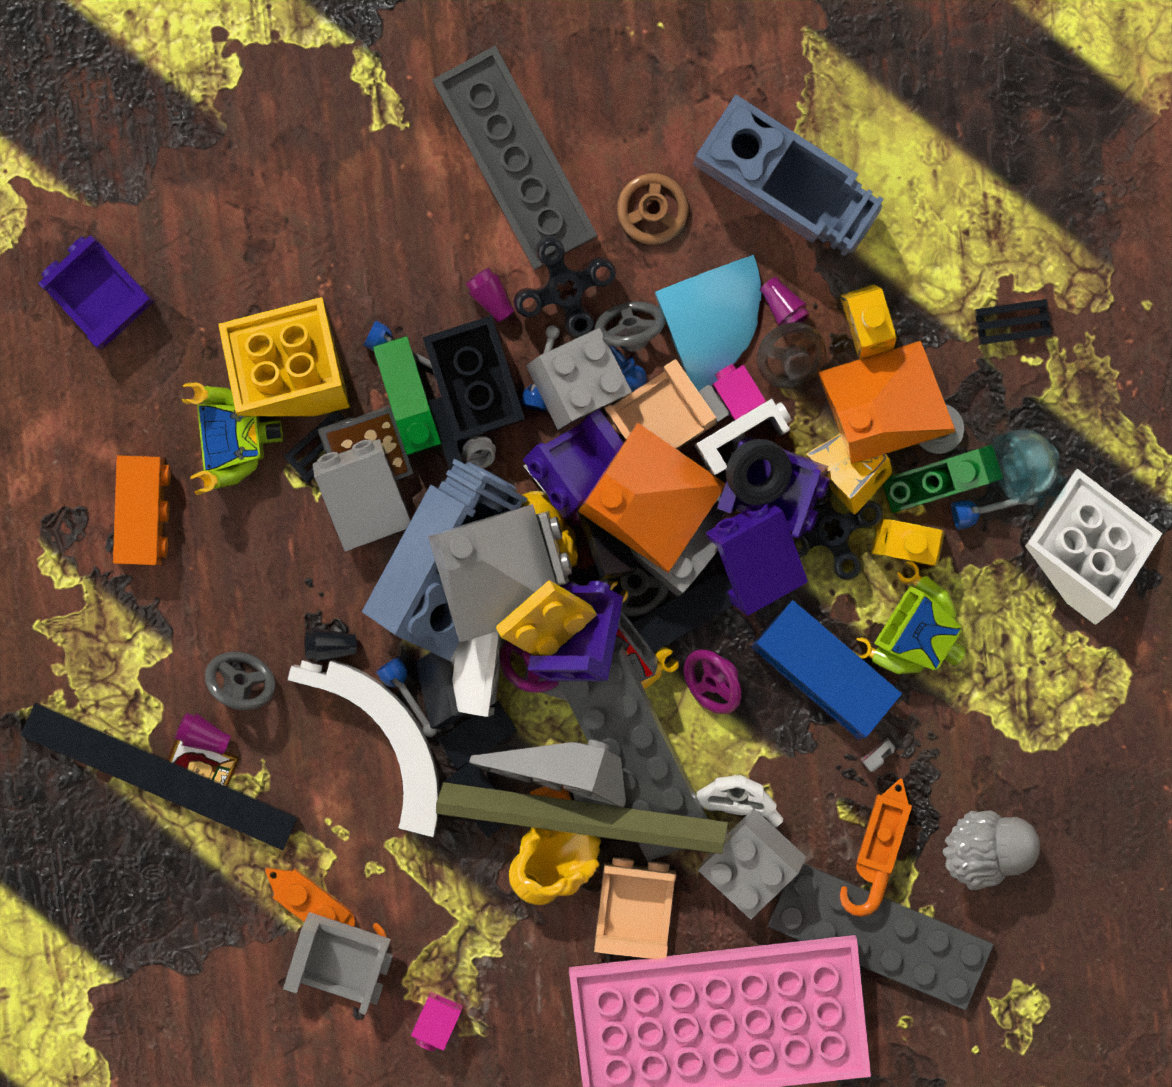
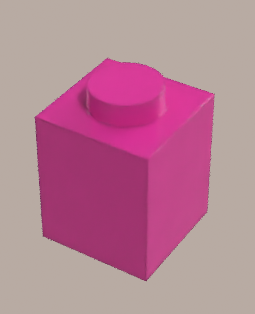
M732 363L715 374L718 381L714 382L711 386L728 410L733 421L766 402L744 365L736 369Z
M430 991L411 1034L412 1037L417 1039L415 1043L429 1051L435 1052L436 1048L444 1051L463 1005Z

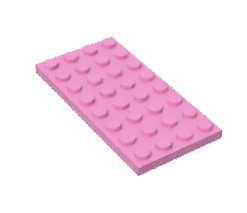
M856 935L673 955L661 959L646 958L569 967L583 1087H783L871 1077Z

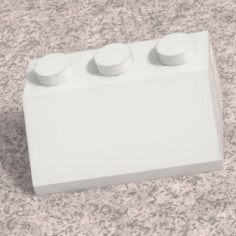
M498 631L460 642L450 659L451 665L454 666L452 683L458 712L485 717L494 715V708L490 706L496 702L501 668L499 658L502 645L504 644V639L500 637Z

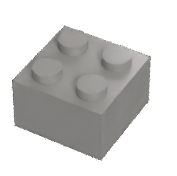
M600 328L544 353L526 365L558 430L632 393L609 345L603 341V333Z
M753 808L726 835L723 854L709 852L698 871L746 916L752 919L798 875L806 856Z

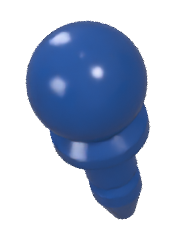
M609 345L631 391L634 392L646 384L648 378L645 370L638 365H634L635 360L632 357L626 359L619 349Z

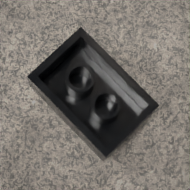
M492 315L422 337L457 443L526 421Z

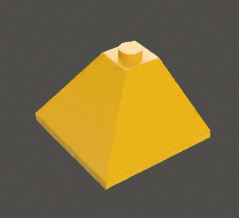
M322 297L219 324L237 416H318L350 407Z

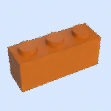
M117 455L113 564L162 565V558H167L168 537L163 536V522H168L170 507L169 501H164V486L170 485L171 468L170 465H165V458Z

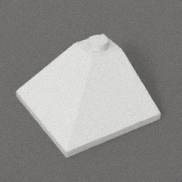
M1076 469L1025 547L1066 603L1096 625L1116 609L1163 533L1079 469Z

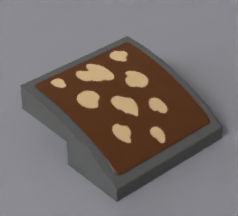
M384 406L356 418L348 417L317 429L326 454L331 452L340 454L351 450L352 446L360 441L380 439L395 481L413 474L390 406Z

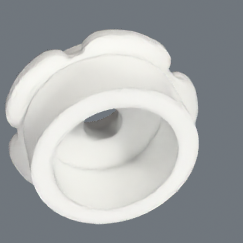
M486 436L472 437L462 447L461 457L466 463L471 462L484 469L491 465L495 459L496 447L491 439Z

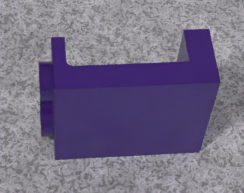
M90 235L85 239L82 236L68 248L67 251L70 254L61 263L54 261L42 272L41 276L43 279L38 285L47 291L87 334V338L93 345L103 350L155 301L95 237Z
M600 409L588 415L578 426L546 444L540 443L535 446L523 461L527 465L532 477L539 482L549 496L551 504L558 509L565 519L579 510L623 445V441Z
M747 436L739 442L738 447L755 438ZM784 450L791 461L792 476L784 493L771 503L783 510L788 527L792 531V536L799 539L806 531L811 532L818 517V511H815L814 507L818 497L823 498L827 491L830 478L825 475L829 466ZM758 460L749 467L747 479L750 484L757 485L767 480L771 473L769 461ZM726 480L717 509L732 513L735 510L740 512L747 510V507L751 504L739 499L731 491Z
M773 503L764 505L751 504L747 507V510L732 518L721 520L717 523L716 527L706 532L708 540L718 548L733 588L727 591L731 604L747 616L808 582L783 510Z
M590 581L588 586H580L572 582L560 585V587L591 604L597 616L586 624L580 632L564 643L555 654L551 656H530L528 670L548 681H608L623 597L610 590L611 586L609 584L599 581Z

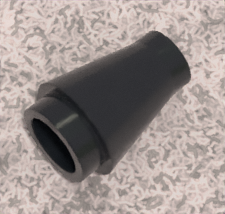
M313 628V631H305L304 633L305 660H314V663H319L347 655H356L355 633L348 634Z

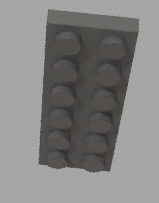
M496 46L432 79L534 271L544 266L537 258L535 252L536 244L543 237L553 236L559 239L564 245L565 254L598 237ZM555 246L547 247L545 255H553L556 250Z
M623 645L613 650L608 681H558L587 741L596 740L610 746L609 751L621 758L626 797L624 808L707 819ZM639 843L647 862L682 849Z
M803 863L798 875L781 890L768 921V927L800 941L856 935L860 966L961 1009H967L994 945L992 942L883 897L879 908L871 915L863 917L854 916L847 912L841 904V887H847L848 898L855 905L864 904L869 897L870 891Z

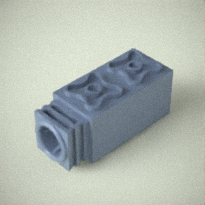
M736 94L696 154L693 166L813 243L816 238L823 243L827 240L831 243V248L835 249L837 247L842 250L840 254L846 256L848 253L851 254L856 250L882 210L881 203L884 198L880 196L876 198L871 195L873 191L870 189L867 191L862 189V184L855 180L858 173Z
M455 458L452 462L454 465L451 471L448 470L446 473L448 476L445 482L442 481L439 488L432 485L429 486L362 610L364 614L394 635L449 661L460 642L428 536L518 509L528 499L517 493V487L471 462L464 464Z

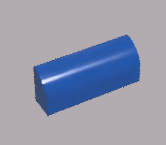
M793 600L783 608L750 647L858 740L866 738L902 694Z

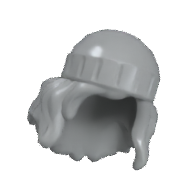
M990 810L981 812L969 811L968 814L964 815L963 819H958L957 826L952 828V832L945 839L948 847L942 851L946 857L945 867L951 876L957 878L959 882L966 884L969 890H979L1000 884L1006 876L1021 875L1032 868L1040 854V840L1034 827L1024 819L1018 817L1002 818Z

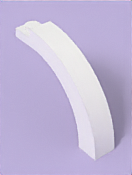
M305 660L301 661L300 666H291L288 676L289 681L336 693L361 707L381 727L396 753L403 779V809L398 828L434 837L439 814H436V802L439 796L436 764L429 742L421 726L406 705L384 684L351 665L331 660L327 673L321 671L323 665Z

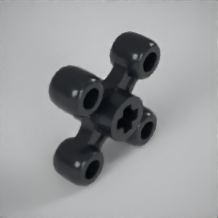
M553 236L543 237L536 244L535 252L539 261L548 268V279L539 288L527 287L519 290L514 296V307L520 315L530 318L539 314L546 305L558 304L565 310L566 317L564 323L569 334L576 338L591 332L594 327L591 314L581 305L582 294L589 287H604L611 284L616 276L615 266L605 257H596L584 269L578 271L571 270L564 262L565 249L562 242ZM549 246H555L556 250L554 254L551 256H546V248ZM600 267H606V273L603 276H596V271ZM567 280H569L568 282L572 289L570 291L564 290L561 294L557 288L558 284L565 285ZM527 298L534 299L530 307L523 306V302ZM582 318L585 320L581 327H574L577 319Z
M828 485L824 497L817 500L814 510L818 511V517L811 532L806 531L799 538L802 547L798 551V555L801 559L813 547L825 546L833 554V571L836 576L842 580H853L860 574L862 563L859 557L849 548V536L858 528L871 529L878 526L882 521L883 511L878 503L868 500L855 515L852 512L848 514L838 513L831 505V489ZM866 508H871L874 511V518L871 521H866L863 518L862 514ZM832 520L837 521L836 528L841 530L839 537L833 536L832 540L826 538L828 532L823 530V526L825 523L831 524ZM846 559L853 563V569L849 573L843 572L841 568L842 562Z

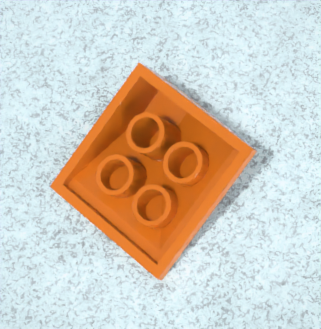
M921 341L818 372L851 464L955 433L953 422Z
M637 423L578 512L669 573L722 493L725 483L647 428Z

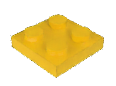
M548 580L500 622L496 629L501 638L533 656H551L571 637L580 632L597 614L591 604Z

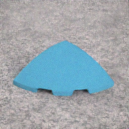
M754 255L720 266L655 292V297L666 319L667 329L684 371L698 391L718 381L715 374L730 364H735L742 353L747 350L758 324L757 318L761 301V281Z

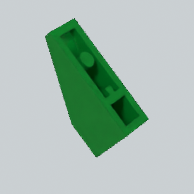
M408 336L373 346L406 455L441 444Z

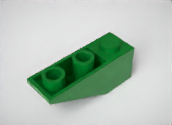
M991 444L890 476L883 483V487L891 512L895 513L990 484L1002 479L1003 476L993 445Z

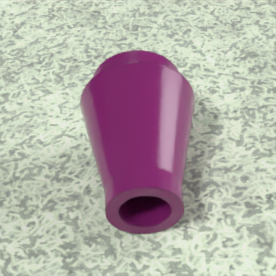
M489 267L465 283L470 290L468 294L488 311L497 323L515 311L510 304L497 272L493 274Z
M777 277L770 279L760 288L778 326H783L787 332L799 326L809 317L810 313L806 309L807 304L782 284Z
M186 712L174 739L181 741V746L223 755L231 735L224 733L199 714L195 713L192 715Z

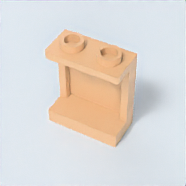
M676 359L664 366V372L613 406L608 404L604 407L605 413L608 416L606 419L615 432L622 436L624 441L635 425L639 423L677 450L717 424L716 416Z
M613 857L612 863H604L594 952L648 959L667 958V941L674 883L676 881V871L669 870L670 864L648 862V867L634 866V860Z

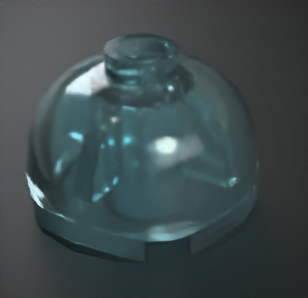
M1029 429L1011 430L994 438L992 445L995 453H997V460L1003 476L1002 479L997 481L1007 497L1010 499L1019 498L1018 503H1023L1035 499L1049 490L1057 476L1059 455L1057 449L1048 439L1037 431Z

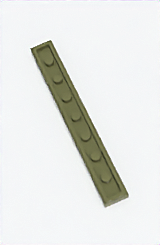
M444 782L436 802V814L717 854H723L728 822Z

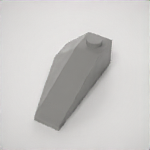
M589 740L587 745L569 742L473 755L469 762L487 772L529 783L531 778H533L534 783L561 792L564 785L563 789L579 794L581 798L622 808H624L626 803L621 758L609 751L610 746L596 740Z

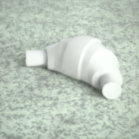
M745 776L719 777L697 791V798L702 808H706L709 811H723L743 816L747 815L754 808L774 827H778L783 822V817L776 810V803L763 789V785Z

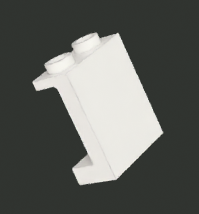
M770 399L695 444L694 447L708 471L716 475L727 468L717 448L766 419L771 421L779 436L790 431L787 423L791 422L792 419L781 402L775 405L774 401Z

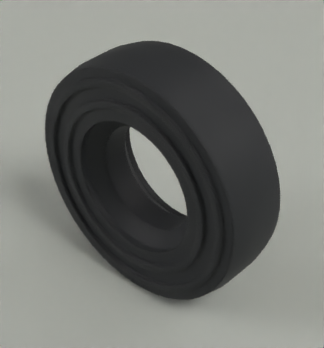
M754 439L742 444L734 451L726 468V478L731 491L739 499L752 505L768 504L779 498L787 489L792 476V465L787 453L776 443L765 439ZM758 460L769 461L771 473L767 480L757 485L750 484L747 479L749 467Z

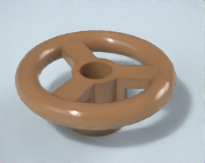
M649 173L634 178L624 187L619 196L617 204L619 222L624 231L640 243L656 245L672 240L681 232L688 218L689 207L685 192L676 181L662 174ZM650 184L649 193L641 198L639 209L628 214V204L633 193L640 187ZM661 186L670 190L676 198L678 205L676 218L667 212L668 203L666 198L660 194ZM651 202H655L659 205L660 211L657 214H650L646 206ZM643 219L650 222L660 221L669 229L658 234H648L640 231L633 224Z

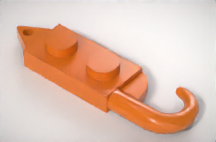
M902 778L897 780L882 795H876L855 863L859 876L865 881L872 883L867 901L862 905L853 904L848 898L847 887H841V904L847 912L854 916L863 917L871 915L882 903L912 805L908 804ZM896 785H899L901 787L900 792H897L895 790Z
M268 867L265 869L274 892L272 898L303 922H305L308 913L311 912L355 927V916L352 911L297 868H294L293 871ZM271 872H275L277 877H271ZM374 923L373 929L377 935L387 938L384 929L378 923Z

